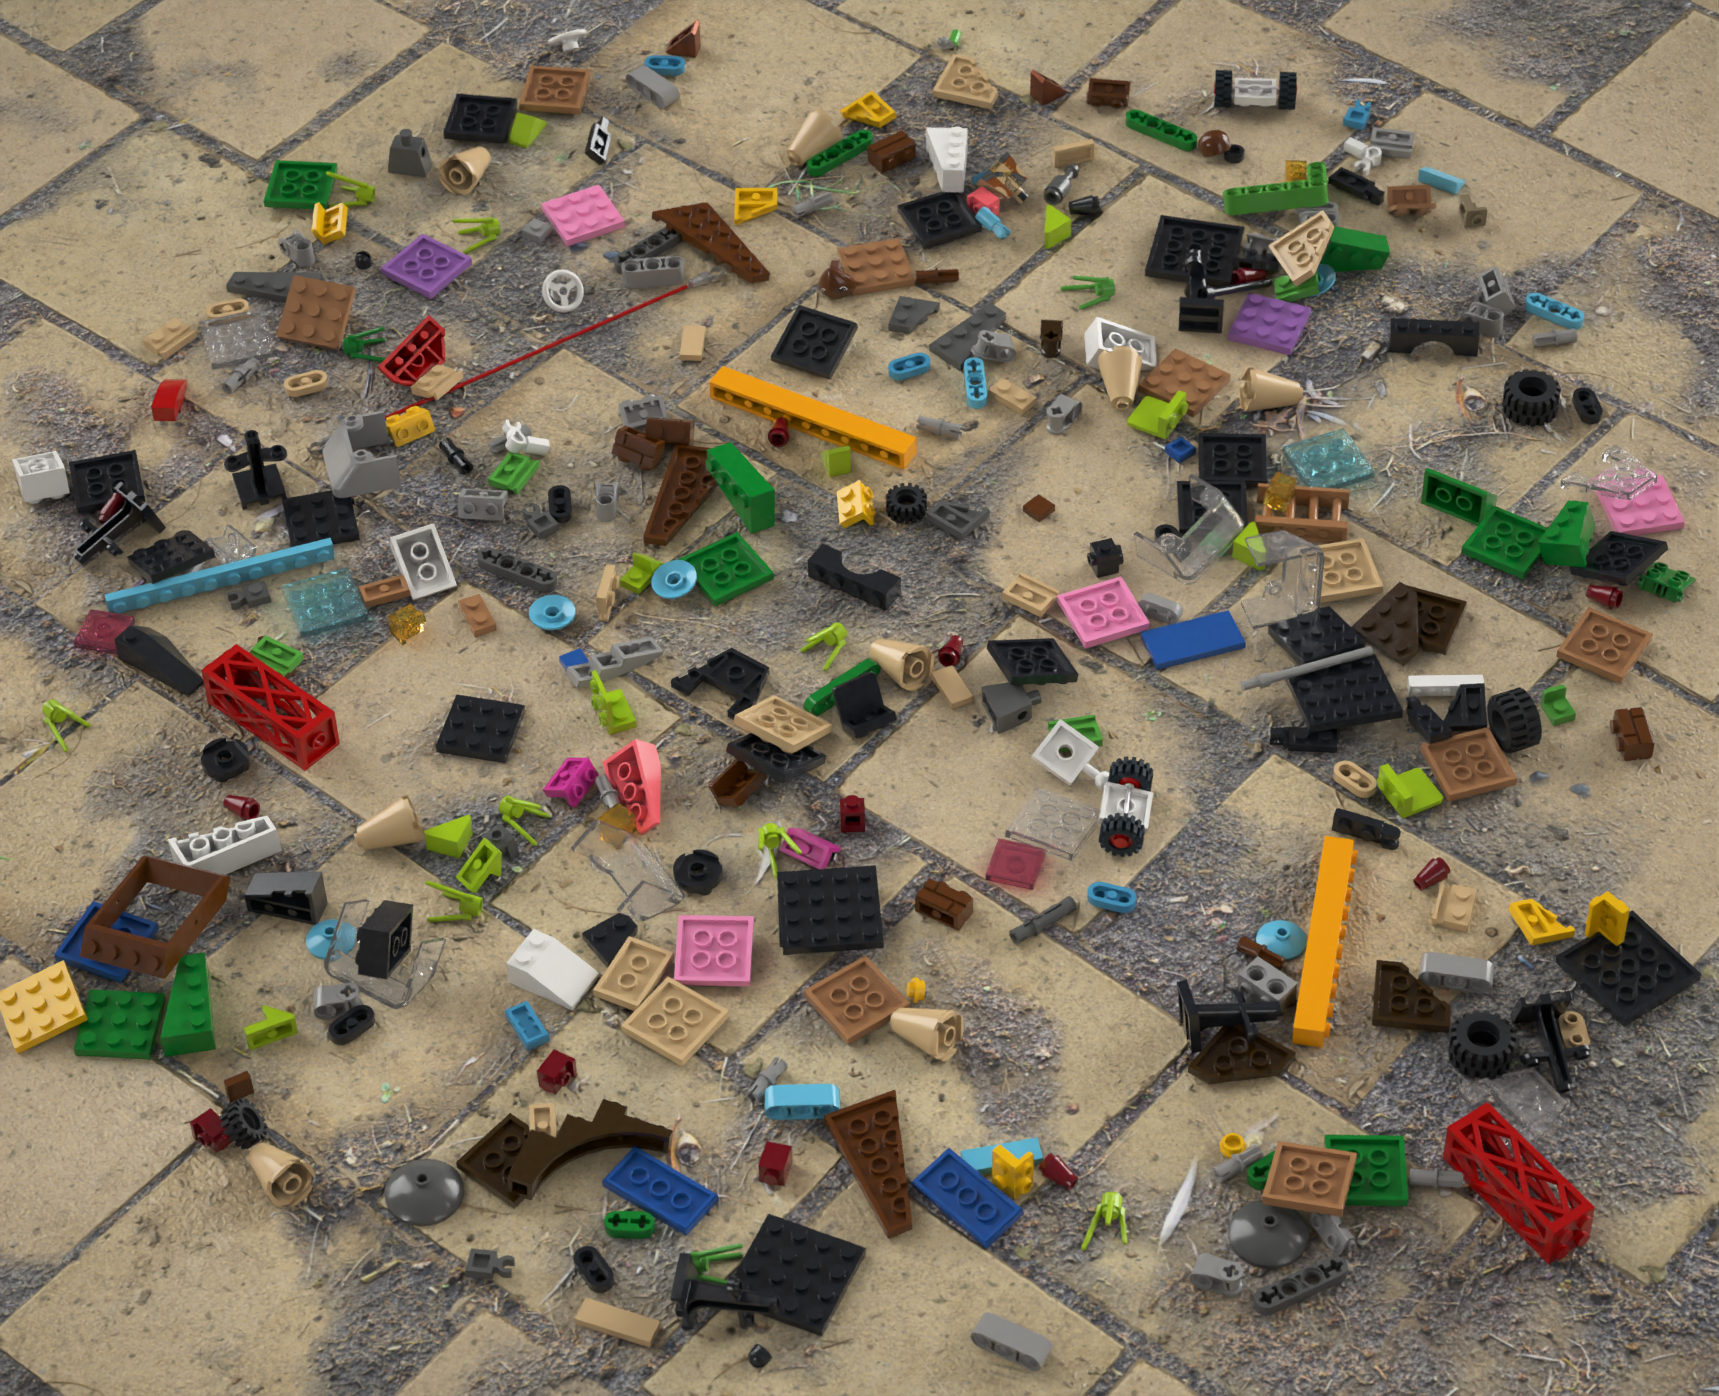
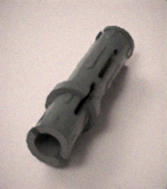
M1067 896L1034 917H1028L1023 924L1009 931L1011 940L1018 945L1033 935H1039L1047 926L1077 910L1075 900L1071 896Z

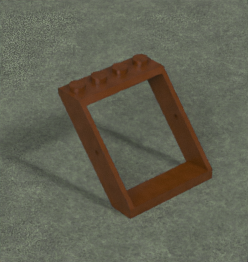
M149 855L142 856L85 926L80 957L162 979L166 978L226 902L230 876ZM147 882L204 896L167 943L111 928Z

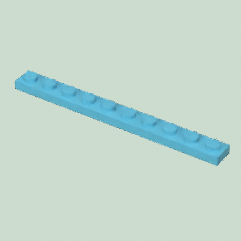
M331 538L164 579L155 584L148 583L105 594L109 615L121 614L157 603L168 602L173 599L188 597L229 585H236L240 582L259 579L296 568H303L319 562H326L335 559Z

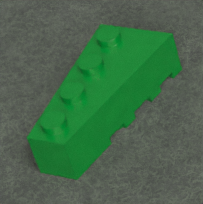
M731 442L708 449L707 460L705 461L706 468L749 532L753 534L775 526V489Z
M205 952L183 955L178 962L160 1037L165 1057L216 1050L210 977Z

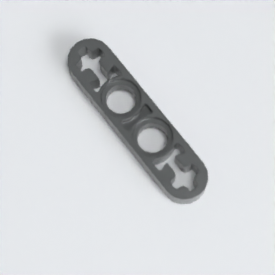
M664 227L614 257V270L622 274L621 266L626 260L654 258L678 245L682 241V234L676 230L670 231ZM654 243H660V244H661V245H659V246H652V244H654ZM636 253H645L644 255L640 256L635 255Z
M489 547L483 548L477 553L478 566L483 570L542 592L554 591L558 586L557 575L550 569ZM505 564L513 565L511 568H502ZM525 571H530L533 573L529 576L522 575V573Z
M1339 1256L1328 1257L1256 1291L1254 1295V1309L1261 1315H1272L1342 1283L1347 1277L1348 1264ZM1309 1276L1317 1277L1320 1282L1318 1284L1311 1285L1305 1281V1278ZM1292 1287L1297 1292L1294 1295H1286L1282 1292V1289Z

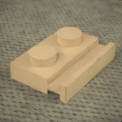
M174 317L145 337L143 345L155 354L162 355L163 359H167L197 338L196 330H191L188 325Z
M436 365L411 386L412 394L426 398L434 396L435 400H438L464 378L462 370L455 372L453 368Z
M606 564L596 597L598 614H600L599 621L608 622L616 591L619 587V575H616L615 565Z
M1020 573L1019 577L1014 579L1002 592V599L1042 617L1054 604V600L1057 599V595H1060V591Z
M1441 882L1431 925L1440 924L1443 925V928L1468 932L1477 889L1455 884L1448 886L1445 885V882Z

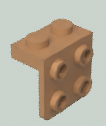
M1430 185L1387 187L1388 213L1394 212V216H1406L1414 211L1415 215H1427L1436 208V203H1431Z

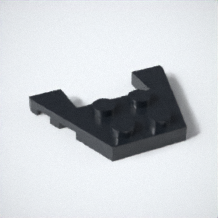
M730 648L707 660L706 665L688 670L687 675L681 678L676 676L671 680V687L687 696L703 681L738 699L727 710L728 717L734 720L736 714L756 705L770 670L768 666Z

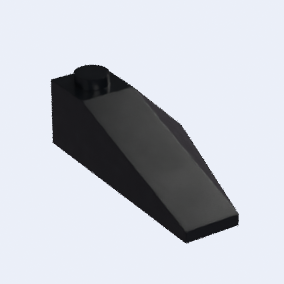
M130 625L114 639L120 660L189 697L204 684L203 678L166 636L150 627Z

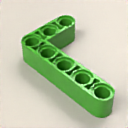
M1323 162L1308 164V180L1226 189L1223 191L1225 213L1227 215H1240L1326 205L1329 202L1326 164Z

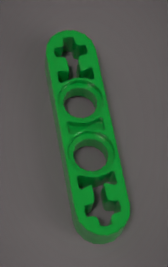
M1130 110L1126 113V126L1132 130L1183 151H1192L1197 147V135L1189 130L1140 110Z
M859 130L811 157L807 161L808 174L814 177L822 176L866 151L867 147L873 144V134L868 130ZM850 147V148H853V149H851V150H845L844 148ZM834 156V157H837V158H835V159H829L828 157Z
M871 658L865 659L811 694L804 702V710L816 717L836 705L832 693L835 686L869 671L875 673L877 678L881 671V666Z

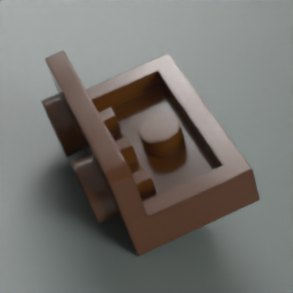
M1090 78L1087 104L1095 107L1102 105L1114 108L1128 107L1131 81Z
M735 760L709 785V788L718 805L739 807L746 802V799L753 792L760 789L761 784L768 777L763 772L748 769L745 762Z

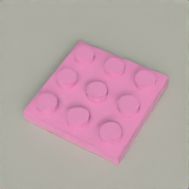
M600 185L541 203L542 211L566 246L625 228L624 219Z
M1663 475L1597 485L1596 493L1614 532L1638 536L1684 529L1685 521Z
M1122 577L1057 595L1058 605L1085 649L1150 629V622Z
M679 915L674 980L687 986H750L754 916Z

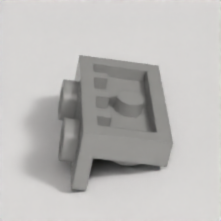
M651 394L643 397L641 400L634 401L629 399L618 405L617 412L618 416H621L623 427L628 426L633 429H640L646 427V421L650 417L668 418L662 395L655 396Z
M463 488L458 496V517L462 519L502 521L504 518V505L508 500V491Z

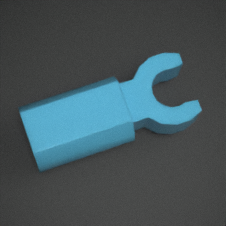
M982 207L977 212L975 218L989 231H994L995 235L1000 239L1003 237L1006 239L1011 231L1000 223L1001 220L987 207Z

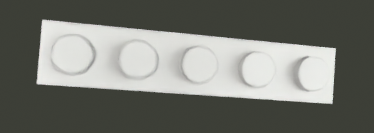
M1483 675L1408 676V697L1414 695L1416 697L1456 696L1460 684L1484 683Z

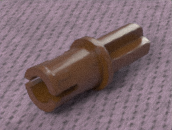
M935 268V270H916L917 284L936 283L938 285L940 282H957L959 280L958 269L938 270V268Z
M1242 936L1237 943V951L1253 959L1260 957L1278 970H1281L1286 962L1285 958L1268 950L1267 945H1260L1246 936Z

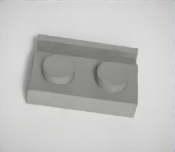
M1373 127L1369 147L1380 148L1382 151L1381 155L1410 158L1415 133Z

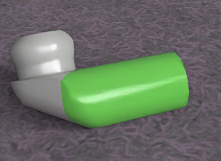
M955 29L951 32L949 39L945 36H942V39L939 37L937 40L939 48L945 51L956 47L959 43L961 32Z

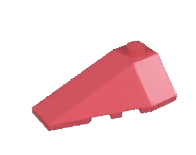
M634 739L602 763L612 788L618 792L619 802L625 805L629 818L638 832L644 835L660 824L661 764L656 745Z

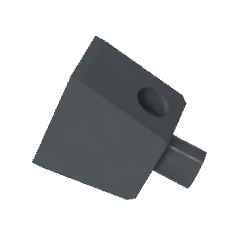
M403 129L399 132L400 135L395 136L390 146L388 173L426 178L432 166L426 142L423 138L413 137L410 129Z
M1009 682L982 687V704L998 734L1030 721L1032 718V706L1042 702L1038 690L1025 692L1023 686L1011 685Z

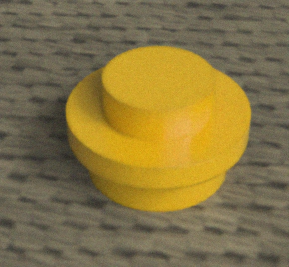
M913 977L906 987V995L910 997L912 1003H917L918 1000L923 1001L925 997L924 980H919L918 977Z
M1229 1133L1220 1141L1219 1149L1225 1157L1231 1158L1232 1154L1238 1155L1245 1151L1246 1143L1240 1135Z

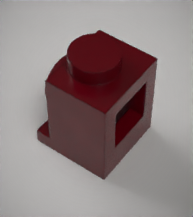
M849 795L846 798L840 799L841 833L865 832L864 798ZM845 818H860V822H845Z
M553 1049L537 1070L539 1087L548 1093L557 1094L562 1086L565 1087L568 1084L570 1077L575 1078L577 1076L576 1060Z
M211 1108L190 1122L193 1138L196 1141L199 1140L204 1147L209 1146L215 1153L226 1149L232 1143L229 1140V1134L225 1135L224 1133L226 1129L221 1127L220 1123L223 1121L220 1120V1117Z

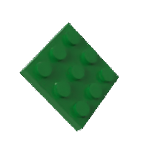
M276 160L264 197V206L314 209L315 204L319 202L327 210L335 178L327 176L326 172L337 174V163Z
M1493 506L1463 544L1461 553L1524 579L1542 556L1538 541L1548 528Z
M738 532L679 559L690 563L695 568L697 574L695 584L714 606L720 605L774 579V572Z
M90 989L84 1009L88 1020L80 1024L74 1045L75 1055L151 1060L166 1001L165 994Z
M1325 1134L1324 1148L1357 1153V1160L1345 1206L1408 1207L1404 1136Z

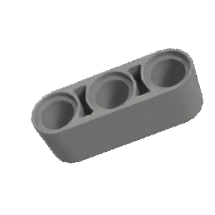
M645 65L626 75L628 86L660 109H664L680 98V93L674 84Z
M679 256L630 259L623 262L621 266L623 285L627 288L677 285L685 279L684 261Z
M1427 952L1421 956L1418 979L1420 978L1424 983L1432 987L1473 993H1488L1492 989L1494 965L1484 959Z
M984 1313L970 1335L972 1342L978 1347L1032 1371H1039L1053 1349L1051 1341L1046 1337L992 1313Z

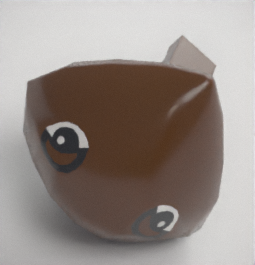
M832 260L830 268L826 269L818 280L819 291L826 297L835 300L847 296L856 286V282L844 272V268H840V260Z

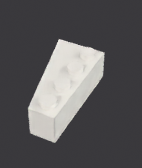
M926 127V151L929 153L930 161L933 162V169L937 173V179L942 192H964L968 128Z
M268 816L238 822L233 828H223V826L213 828L214 832L200 836L198 832L188 834L189 838L177 841L176 837L168 839L174 862L224 875L282 851L277 829Z

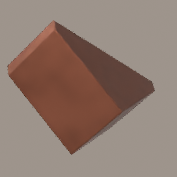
M696 20L670 39L666 53L696 58L701 47L700 23Z
M1035 70L1030 72V96L1042 106L1067 94L1068 91L1056 81Z

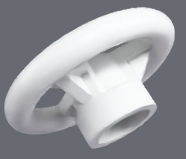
M585 29L569 31L549 39L548 44L550 46L563 44V52H570L579 48L577 41L585 36L587 31Z
M556 270L550 273L544 280L542 294L546 304L551 309L566 313L573 311L580 305L584 289L581 280L576 274L568 270ZM559 276H566L571 279L565 285L551 282ZM576 285L577 297L569 305L568 295L570 289ZM560 288L564 290V295L560 294ZM549 289H551L552 298L556 301H561V306L555 304L551 300L549 296Z

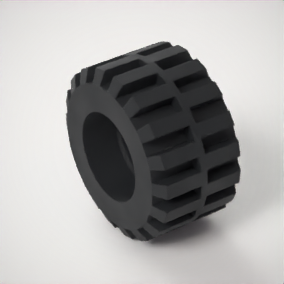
M1525 369L1522 372H1514V375H1510L1508 380L1505 381L1502 401L1503 413H1506V417L1512 419V422L1521 423L1522 426L1530 425V427H1535V425L1542 426L1544 423H1550L1558 413L1561 392L1559 382L1554 380L1552 375H1547L1544 371L1539 372L1535 369L1528 371V369Z
M1518 687L1489 698L1487 704L1489 725L1495 740L1506 753L1511 754L1540 743L1542 737L1540 715L1533 699L1523 688Z
M1474 1010L1473 1014L1467 1012L1463 1014V1018L1458 1017L1451 1028L1448 1049L1449 1060L1452 1061L1453 1067L1455 1069L1459 1068V1073L1462 1075L1468 1074L1469 1078L1472 1079L1475 1077H1479L1480 1080H1485L1486 1077L1495 1079L1497 1074L1500 1076L1505 1074V1070H1509L1513 1061L1516 1042L1513 1026L1508 1025L1509 1021L1506 1018L1501 1019L1499 1014L1495 1013L1493 1015L1487 1010H1484V1013ZM1474 1043H1484L1490 1047H1480Z

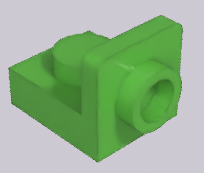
M1564 684L1545 689L1542 693L1540 707L1553 726L1573 721L1576 717L1575 711L1565 697L1567 688Z

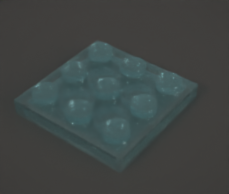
M1344 428L1283 446L1284 456L1306 487L1339 489L1374 478V469Z
M348 567L281 585L283 595L301 638L368 620L367 610Z

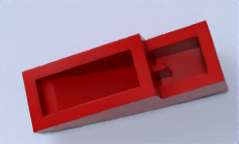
M165 379L161 382L151 408L154 421H176L178 413H181L187 379Z

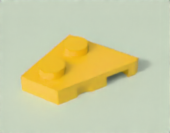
M870 91L840 110L843 118L879 128L897 118L896 112L874 91Z
M735 188L734 225H739L777 210V188Z
M1533 899L1510 903L1508 911L1531 946L1572 938L1576 930L1571 925L1567 928L1556 921L1558 916L1544 909L1541 904Z

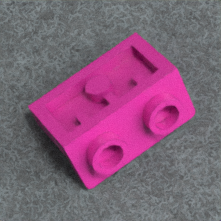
M567 758L544 787L543 791L547 797H565L570 807H576L594 784L595 778L599 774L589 758Z

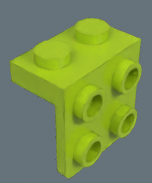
M1178 390L1169 403L1151 396H1145L1128 418L1127 425L1166 440L1187 412V393Z
M1388 763L1379 767L1377 786L1402 819L1443 802L1442 794L1421 768H1414L1397 775Z

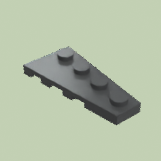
M234 272L226 288L227 292L286 303L293 275L323 280L322 273Z
M989 303L929 344V351L961 372L964 368L965 360L974 357L971 349L973 345L977 344L980 331L996 332L1006 320V312Z

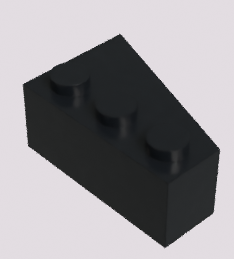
M322 872L255 873L244 894L247 911L311 925L319 923L328 904Z

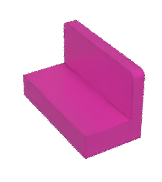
M789 828L787 835L799 847L802 853L798 855L785 840L780 851L817 869H826L832 852H840L841 847L804 829Z

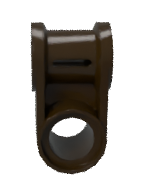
M1041 319V354L1046 358H1055L1060 355L1063 320Z

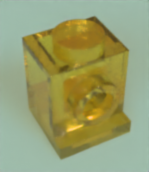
M1286 160L1284 182L1307 180V161Z
M412 604L387 616L390 633L401 645L406 644V639L422 632L423 624L426 623L423 612L421 610L418 611Z

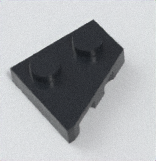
M1248 248L1234 256L1232 266L1239 267V264L1242 263L1251 265L1253 269L1279 271L1283 268L1274 254L1266 253V255L1257 254V250Z
M1485 683L1460 684L1456 697L1451 702L1448 713L1443 720L1452 731L1478 730L1487 727Z
M623 910L584 931L582 939L608 968L629 936L634 938L638 933V927Z

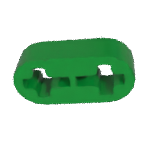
M1272 1151L1249 1167L1247 1182L1253 1189H1265L1275 1151Z
M612 1211L604 1219L605 1232L613 1238L646 1239L651 1237L655 1231L654 1218L648 1212ZM615 1222H620L618 1227H613ZM641 1223H646L644 1228H639Z

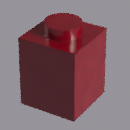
M766 1141L758 1165L759 1182L785 1187L793 1163L792 1146Z

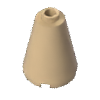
M815 109L806 117L787 150V158L793 165L802 166L807 163L808 159L842 139L840 127L838 125L835 127L831 123L833 119L825 112Z
M476 147L446 157L439 165L441 172L439 178L443 186L453 194L467 195L473 191L491 161L489 152L483 147Z
M1117 346L1113 347L1114 351L1107 353V350L1099 355L1098 366L1111 405L1118 410H1126L1134 402L1142 366V356H1139L1134 348Z
M1246 367L1242 374L1241 380L1245 382L1244 387L1239 388V402L1241 409H1244L1246 412L1296 405L1299 400H1302L1303 388L1300 387L1298 382L1252 367Z
M880 638L870 646V658L878 663L881 669L903 689L915 691L925 684L922 682L924 678L931 675L934 666V656L923 645Z
M408 795L402 796L357 827V833H354V837L358 847L363 846L365 850L417 843L425 840L417 813L414 812L413 808L411 809L413 804Z
M899 1008L893 1012L890 1018V1024L895 1033L941 1061L949 1060L956 1053L955 1043L956 1041L961 1042L964 1030L962 1016L953 1010Z
M259 1143L250 1151L248 1160L268 1199L279 1208H283L282 1206L284 1205L295 1206L303 1201L311 1192L313 1187L311 1181L312 1176L315 1178V1172L308 1162L268 1143Z

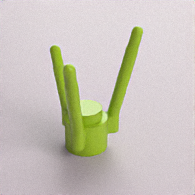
M326 172L327 176L357 186H341L343 190L356 192V199H359V201L343 202L346 207L367 206V202H374L375 186ZM341 203L330 204V205H329V208L334 207V206H336V205H338V204H341Z
M497 218L452 219V223H482L478 227L459 230L458 234L481 231L482 236H487V238L463 250V254H467L490 241L497 240V235L501 234Z
M835 622L830 627L807 638L806 642L808 644L801 648L800 651L803 653L823 640L829 646L836 645L823 667V671H827L840 649L846 645L844 638L847 637V630L841 623Z
M55 699L47 701L42 708V713L46 716L44 722L50 727L64 752H67L68 748L56 729L54 722L60 723L68 716L78 723L90 727V723L75 715L74 712L65 708Z
M509 795L502 798L498 808L499 812L503 814L502 820L509 823L533 846H537V842L513 819L520 818L524 811L545 818H550V814L538 810L541 808L539 804L516 799Z
M768 823L758 828V850L762 851L763 845L768 847L773 876L777 878L778 869L774 848L779 846L781 837L798 855L802 852L786 834L784 827L778 828L776 824Z
M428 880L425 881L427 886L443 891V896L459 900V911L463 912V914L428 917V922L472 921L473 916H480L483 904L482 897L466 894Z
M1106 1192L1102 1195L1101 1204L1096 1206V1213L1084 1238L1081 1250H1086L1101 1215L1106 1219L1105 1225L1107 1226L1110 1225L1111 1220L1119 1217L1122 1243L1124 1245L1128 1243L1125 1222L1126 1209L1122 1207L1123 1198L1120 1194Z

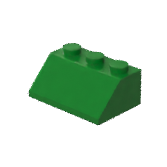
M1425 469L1421 504L1476 526L1482 522L1493 506H1496L1497 495L1435 470Z

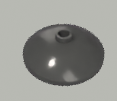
M419 1159L404 1164L390 1176L385 1187V1201L390 1213L399 1221L412 1226H430L443 1222L458 1210L464 1197V1185L458 1171L448 1163L436 1159Z
M1262 1200L1243 1206L1233 1215L1229 1224L1228 1237L1233 1251L1246 1263L1258 1268L1277 1269L1291 1265L1304 1254L1308 1246L1309 1230L1306 1221L1297 1210L1262 1204Z

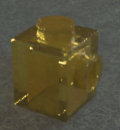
M1276 471L1266 490L1264 505L1285 513L1295 494L1298 479Z
M620 803L615 804L597 818L599 837L605 842L608 841L614 847L628 840L637 831L635 814Z

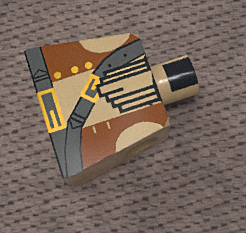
M1008 152L976 183L979 188L983 186L999 197L1001 203H1005L1012 196L1021 205L1029 196L1020 187L1027 180V176Z

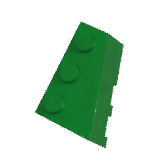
M1334 226L1319 264L1329 265L1335 272L1382 269L1390 254L1387 238L1383 235Z
M1567 501L1540 538L1538 545L1544 564L1586 567L1585 559L1586 555L1589 554L1588 545L1592 540L1595 527L1588 502Z

